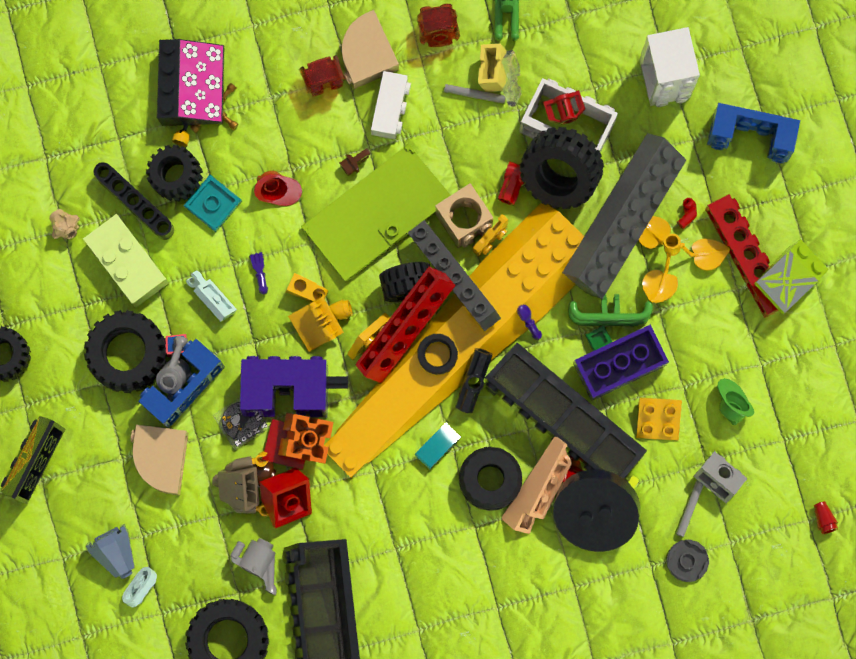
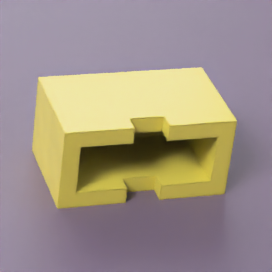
M501 43L481 45L480 52L481 68H479L478 84L485 92L505 91L508 52Z

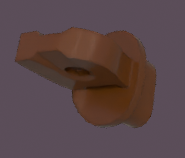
M366 148L354 157L349 154L345 155L346 159L339 164L347 176L354 172L359 173L358 165L369 158L370 151Z

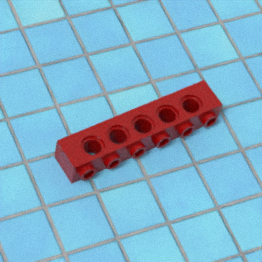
M730 194L707 205L705 211L722 242L730 248L729 254L762 315L766 318L779 310L754 284L759 279L754 275V269H760L764 273L769 268L768 264L770 261L766 253H762L758 247L760 243L756 235L751 234L747 218L741 216L737 200L735 198L732 199ZM731 215L734 218V222L727 223L724 220V216ZM734 233H741L744 240L737 241L734 238ZM744 251H751L754 259L749 260L745 258Z
M430 266L426 269L355 364L364 377L380 383L385 380L456 286L446 273Z

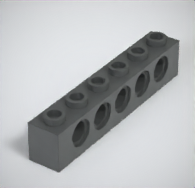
M425 220L408 232L434 268L446 273L456 286L452 291L484 331L501 319L494 307Z

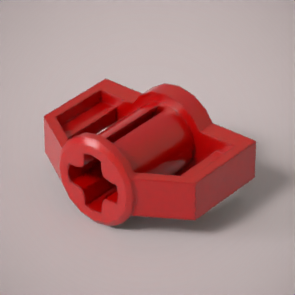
M579 90L562 94L543 102L549 121L559 124L572 123L585 111ZM573 98L576 99L579 109L576 115L570 101ZM552 105H557L561 120L555 119Z

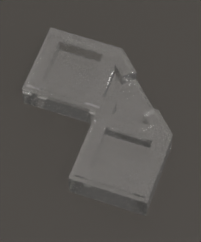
M510 50L506 51L501 61L508 78L502 90L508 106L514 107L521 96V87L517 84V76H520V66L515 52Z

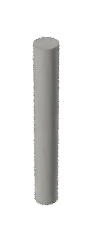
M446 84L444 92L503 104L506 99L505 95Z
M698 480L695 482L676 535L684 537L703 488V484Z

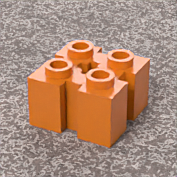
M286 413L283 430H287L288 433L286 439L281 438L278 455L325 464L329 447L324 446L325 438H331L333 422ZM304 435L308 437L307 441H304Z

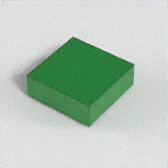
M604 326L585 334L592 351L612 343Z

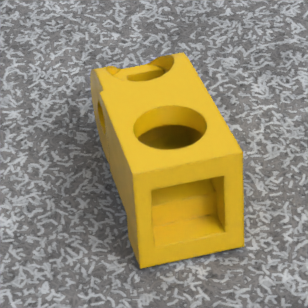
M294 273L286 293L312 303L322 296L325 299L328 290Z

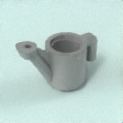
M183 336L175 338L176 347L172 358L159 371L156 377L158 387L163 392L168 393L167 399L169 401L174 400V394L192 375L188 363L180 359L182 349L188 343V339Z
M258 538L257 542L251 540L242 558H240L239 556L245 544L238 541L230 555L231 562L263 579L266 587L265 590L276 596L277 589L274 585L276 553L272 551L273 545L261 538Z

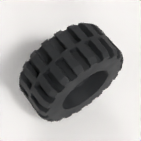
M552 127L548 128L547 131L538 133L529 144L520 164V172H522L520 176L522 182H525L524 186L527 191H531L532 196L535 199H540L542 204L552 205V208L556 209L559 207L570 209L571 206L576 208L586 203L593 195L603 175L604 163L601 159L602 155L599 149H595L596 145L594 142L589 141L585 134L582 133L580 135L574 129L566 130V127H559L558 130ZM547 159H558L566 162L573 168L577 177H564L557 174L548 165Z
M120 310L114 311V315L110 316L107 314L103 316L104 320L101 322L97 321L94 324L95 328L93 331L89 330L87 334L89 337L88 342L85 341L84 344L86 349L84 357L88 363L89 371L102 385L116 392L131 393L133 390L138 392L143 390L144 386L152 385L153 380L166 364V341L161 331L151 319L146 318L141 313L136 314L134 311L127 310L122 312ZM124 333H133L144 342V358L138 366L131 370H117L110 365L107 359L108 346L115 337Z
M219 599L218 601L210 602L204 608H200L196 612V616L189 622L190 626L186 631L187 642L185 643L189 659H218L209 650L208 634L215 624L223 620L238 622L247 633V647L237 659H264L267 655L269 645L268 628L262 616L253 607L244 602L234 599Z

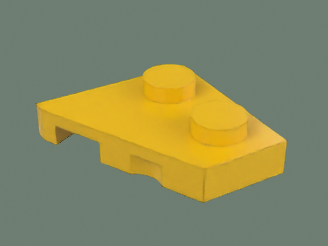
M503 214L498 218L499 221L492 228H489L474 245L473 252L478 257L482 253L486 255L492 249V243L496 239L501 240L508 232L506 230L508 219Z
M384 313L357 337L347 355L354 360L365 348H368L390 317Z

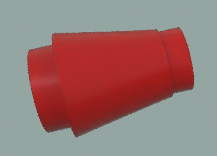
M826 501L815 504L818 530H821L822 534L836 531L838 529V521L826 504Z

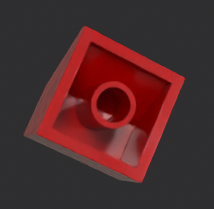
M293 468L260 481L261 500L275 529L312 514L309 478L299 469Z

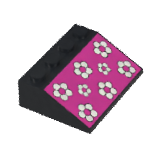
M183 39L159 40L157 119L162 126L223 124L224 45Z

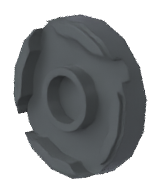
M693 540L677 542L668 551L666 558L667 568L671 575L683 582H694L702 578L709 566V558L705 547Z

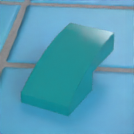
M445 423L415 453V456L426 467L431 469L461 436Z

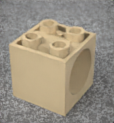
M471 183L435 205V215L457 248L469 246L474 242L473 238L478 235L482 237L493 226V216ZM460 207L474 209L479 214L477 225L469 229L457 227L451 221L454 211Z

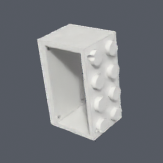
M689 27L647 35L640 57V64L650 106L663 107L668 105V102L673 101L683 103L693 93L700 74Z
M542 78L523 116L520 133L534 138L541 131H547L548 128H552L531 118L539 106L538 103L542 95L553 99L562 94L575 92V90L569 87L565 89L558 86L559 84L554 80ZM585 96L582 97L585 106L583 114L607 124L603 135L599 139V144L595 148L596 150L599 149L601 153L615 124L618 113L615 112L614 108L608 105H599L595 99ZM571 99L573 109L579 111L576 99Z

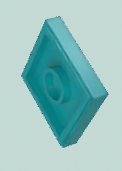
M209 175L183 206L214 232H217L242 200L212 175Z

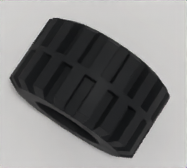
M167 145L164 150L159 148L157 150L158 154H152L151 158L153 160L147 163L149 169H146V174L149 176L147 180L151 187L161 197H165L169 201H172V199L180 201V198L186 200L189 194L193 196L195 194L194 189H199L201 185L198 182L202 181L203 178L200 174L203 171L199 166V161L190 151L182 146L180 148L178 145H173L171 148ZM172 166H184L183 174L179 179L173 182H166V173Z
M426 262L405 263L386 269L379 274L384 300L387 302H402L430 264Z
M1 326L0 344L9 343L13 347L11 360L4 365H0V380L8 382V379H17L16 376L18 374L21 376L24 373L23 369L28 368L29 364H27V361L31 360L29 355L31 351L27 341L18 332Z

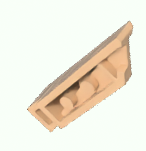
M558 437L553 438L522 485L519 494L502 516V520L515 531L530 534L535 518L544 519L572 464L570 457L566 453L567 444Z

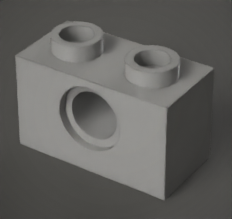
M715 451L693 476L725 503L737 493L747 480L741 471L735 469L724 457Z

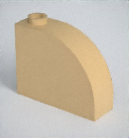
M372 10L358 17L347 29L342 43V56L346 69L344 76L348 85L352 83L354 89L381 78L383 71L393 73L399 70V63L375 11Z
M136 425V429L132 430L131 442H134L133 459L138 473L156 490L166 494L180 495L189 433L185 430Z

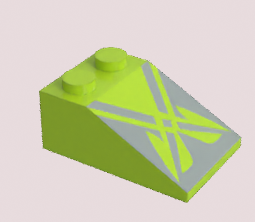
M799 239L788 247L754 284L783 315L829 269Z

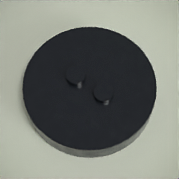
M592 469L578 472L563 482L556 495L553 516L559 532L570 543L588 551L604 552L623 546L633 537L638 527L641 507L636 491L624 478L609 471Z

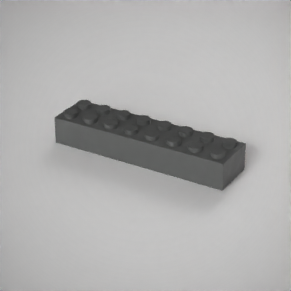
M647 133L562 272L586 294L603 299L686 162V159L664 137Z

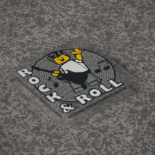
M240 398L212 415L235 451L270 429L269 424L263 416L259 415L258 411H248V413L255 412V417H244L242 415Z

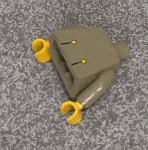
M260 452L256 458L249 456L235 459L227 464L224 470L219 471L213 477V485L219 487L220 500L229 504L236 513L255 514L259 512L264 517L268 516L263 503L259 505L257 467H253V464L263 467L269 462L260 460V457L266 456L267 452Z

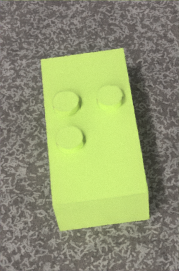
M117 214L83 238L135 308L169 284Z

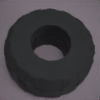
M484 447L474 451L464 460L459 472V485L464 497L473 506L488 511L499 510L512 503L519 494L522 486V472L517 460L509 452L497 447ZM485 467H495L503 474V484L499 489L488 491L479 485L478 473Z

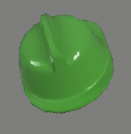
M720 379L717 385L722 397L719 405L720 412L732 425H736L745 417L753 416L755 413L754 408L749 403L741 387L730 379Z

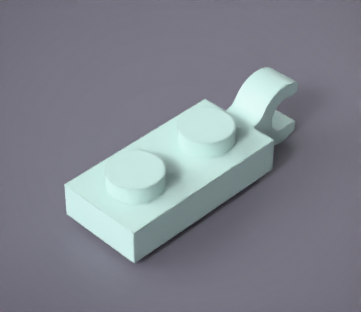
M196 270L191 273L192 277L186 280L190 287L195 288L194 292L220 322L237 311L210 279L206 281L199 271Z

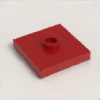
M272 419L264 449L267 455L262 457V459L303 470L306 460L278 455L281 438L286 439L288 431L283 430V421ZM304 435V441H307L308 437Z

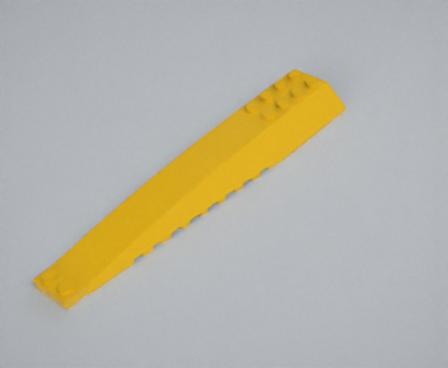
M540 203L484 258L469 276L497 311L501 319L484 331L454 293L413 341L385 380L375 385L338 428L336 434L324 445L329 447L327 455L352 478L365 464H369L425 415L430 413L437 405L462 386L464 374L468 370L475 348H481L492 353L491 360H493L506 347L529 330L525 326V322L518 315V306L526 305L530 308L531 319L535 321V324L542 319L576 285L562 272L583 240L584 235L558 210L548 204ZM431 334L448 336L455 343L458 351V359L455 366L444 374L427 372L418 360L420 342ZM442 342L431 343L425 351L426 360L433 366L445 365L450 358V350Z

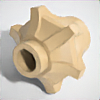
M58 209L50 215L49 219L52 222V237L54 239L63 237L65 240L76 236L79 229L77 223L80 220L77 215H70L62 209Z

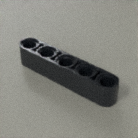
M105 162L98 163L95 166L94 175L99 183L155 235L163 240L173 236L174 227L170 220L113 167ZM109 170L108 176L100 177L101 171ZM117 184H124V188L121 191L114 190ZM138 197L139 202L136 205H130L129 201L131 198ZM153 211L154 215L150 219H145V212ZM161 225H169L168 231L165 233L159 232Z

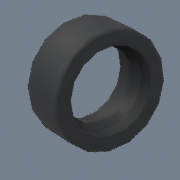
M431 334L425 337L418 347L420 365L432 374L449 372L455 366L458 359L455 343L443 334ZM442 342L449 348L450 358L445 365L433 366L427 362L425 351L431 343Z

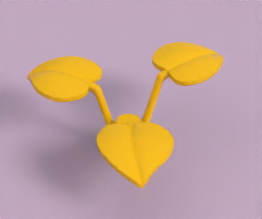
M652 216L638 241L648 249L656 248L659 243L664 245L667 258L664 273L660 270H652L643 278L642 286L648 300L652 303L664 302L670 299L677 291L678 279L676 276L668 274L671 256L677 255L681 249L690 257H695L694 263L698 268L710 271L721 265L730 252V248L716 240L700 239L693 243L692 253L685 247L684 243H681L678 235L670 234L671 228L666 220Z

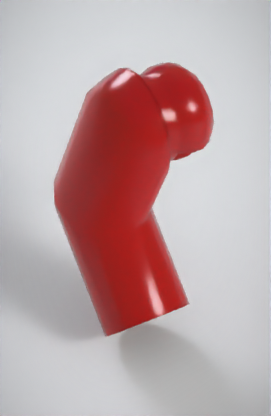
M692 198L683 200L684 215L677 221V224L682 229H685L697 217V205Z

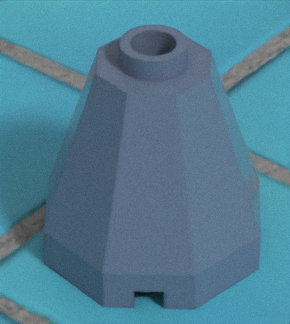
M125 524L120 526V530L118 527H115L96 537V542L93 545L91 541L86 544L88 552L115 578L120 576L123 579L133 573L132 569L135 568L129 532Z

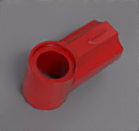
M509 161L504 175L505 180L498 196V200L502 203L515 205L521 185H524L520 176L522 172H520L519 164Z

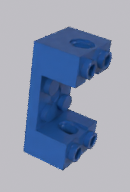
M718 103L713 113L707 145H711V148L716 150L727 149L729 142L733 138L736 126L741 131H748L750 129L757 131L760 135L772 134L767 158H771L776 163L788 162L795 150L800 120Z
M197 339L193 342L190 340L183 347L184 352L182 355L199 373L191 375L187 380L189 384L183 390L180 388L174 394L172 402L154 386L150 389L147 387L139 396L141 399L138 402L168 429L225 367L222 361Z

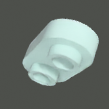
M149 567L142 568L124 591L122 596L123 602L130 607H136L141 604L146 594L156 583V572Z

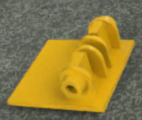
M323 296L288 316L309 352L344 333Z
M640 398L638 401L639 411L636 438L679 440L682 400Z

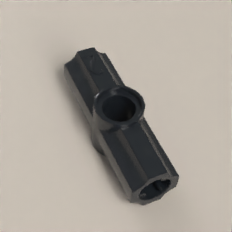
M481 348L474 349L455 404V408L462 412L473 413L480 390L484 386V378L493 355L487 350ZM472 377L479 378L476 384L468 383Z

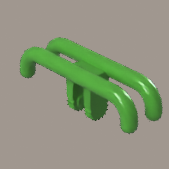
M495 0V40L501 41L503 38V13H511V39L517 41L519 39V0Z
M605 294L603 299H601V313H581L577 308V303L571 301L568 314L572 322L581 326H640L650 319L653 304L650 301L646 302L642 313H620L619 294H614L613 313H608L607 297Z

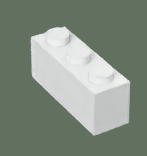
M383 71L371 135L396 140L397 134H401L403 122H400L401 114L405 115L407 106L404 98L405 94L409 95L411 88L407 75Z

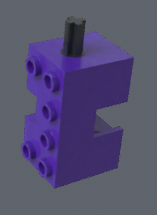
M247 356V359H241L240 410L244 417H255V412L248 411H258L260 417H275L276 390H279L280 395H290V390H294L293 410H296L297 415L310 418H328V389H348V376H328L327 360L320 356H312L310 359H302L299 356H290L289 359H280L278 356H269L268 359H259L258 356Z

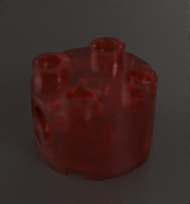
M443 4L440 7L433 8L425 6L420 9L417 22L420 30L419 39L421 44L425 45L426 42L429 47H443L452 44L453 39L457 41L460 38L457 12L451 4Z
M337 55L333 56V60H331L330 56L308 63L307 69L303 66L299 69L306 84V91L311 93L312 97L323 94V90L331 87V90L343 87V81L346 80Z

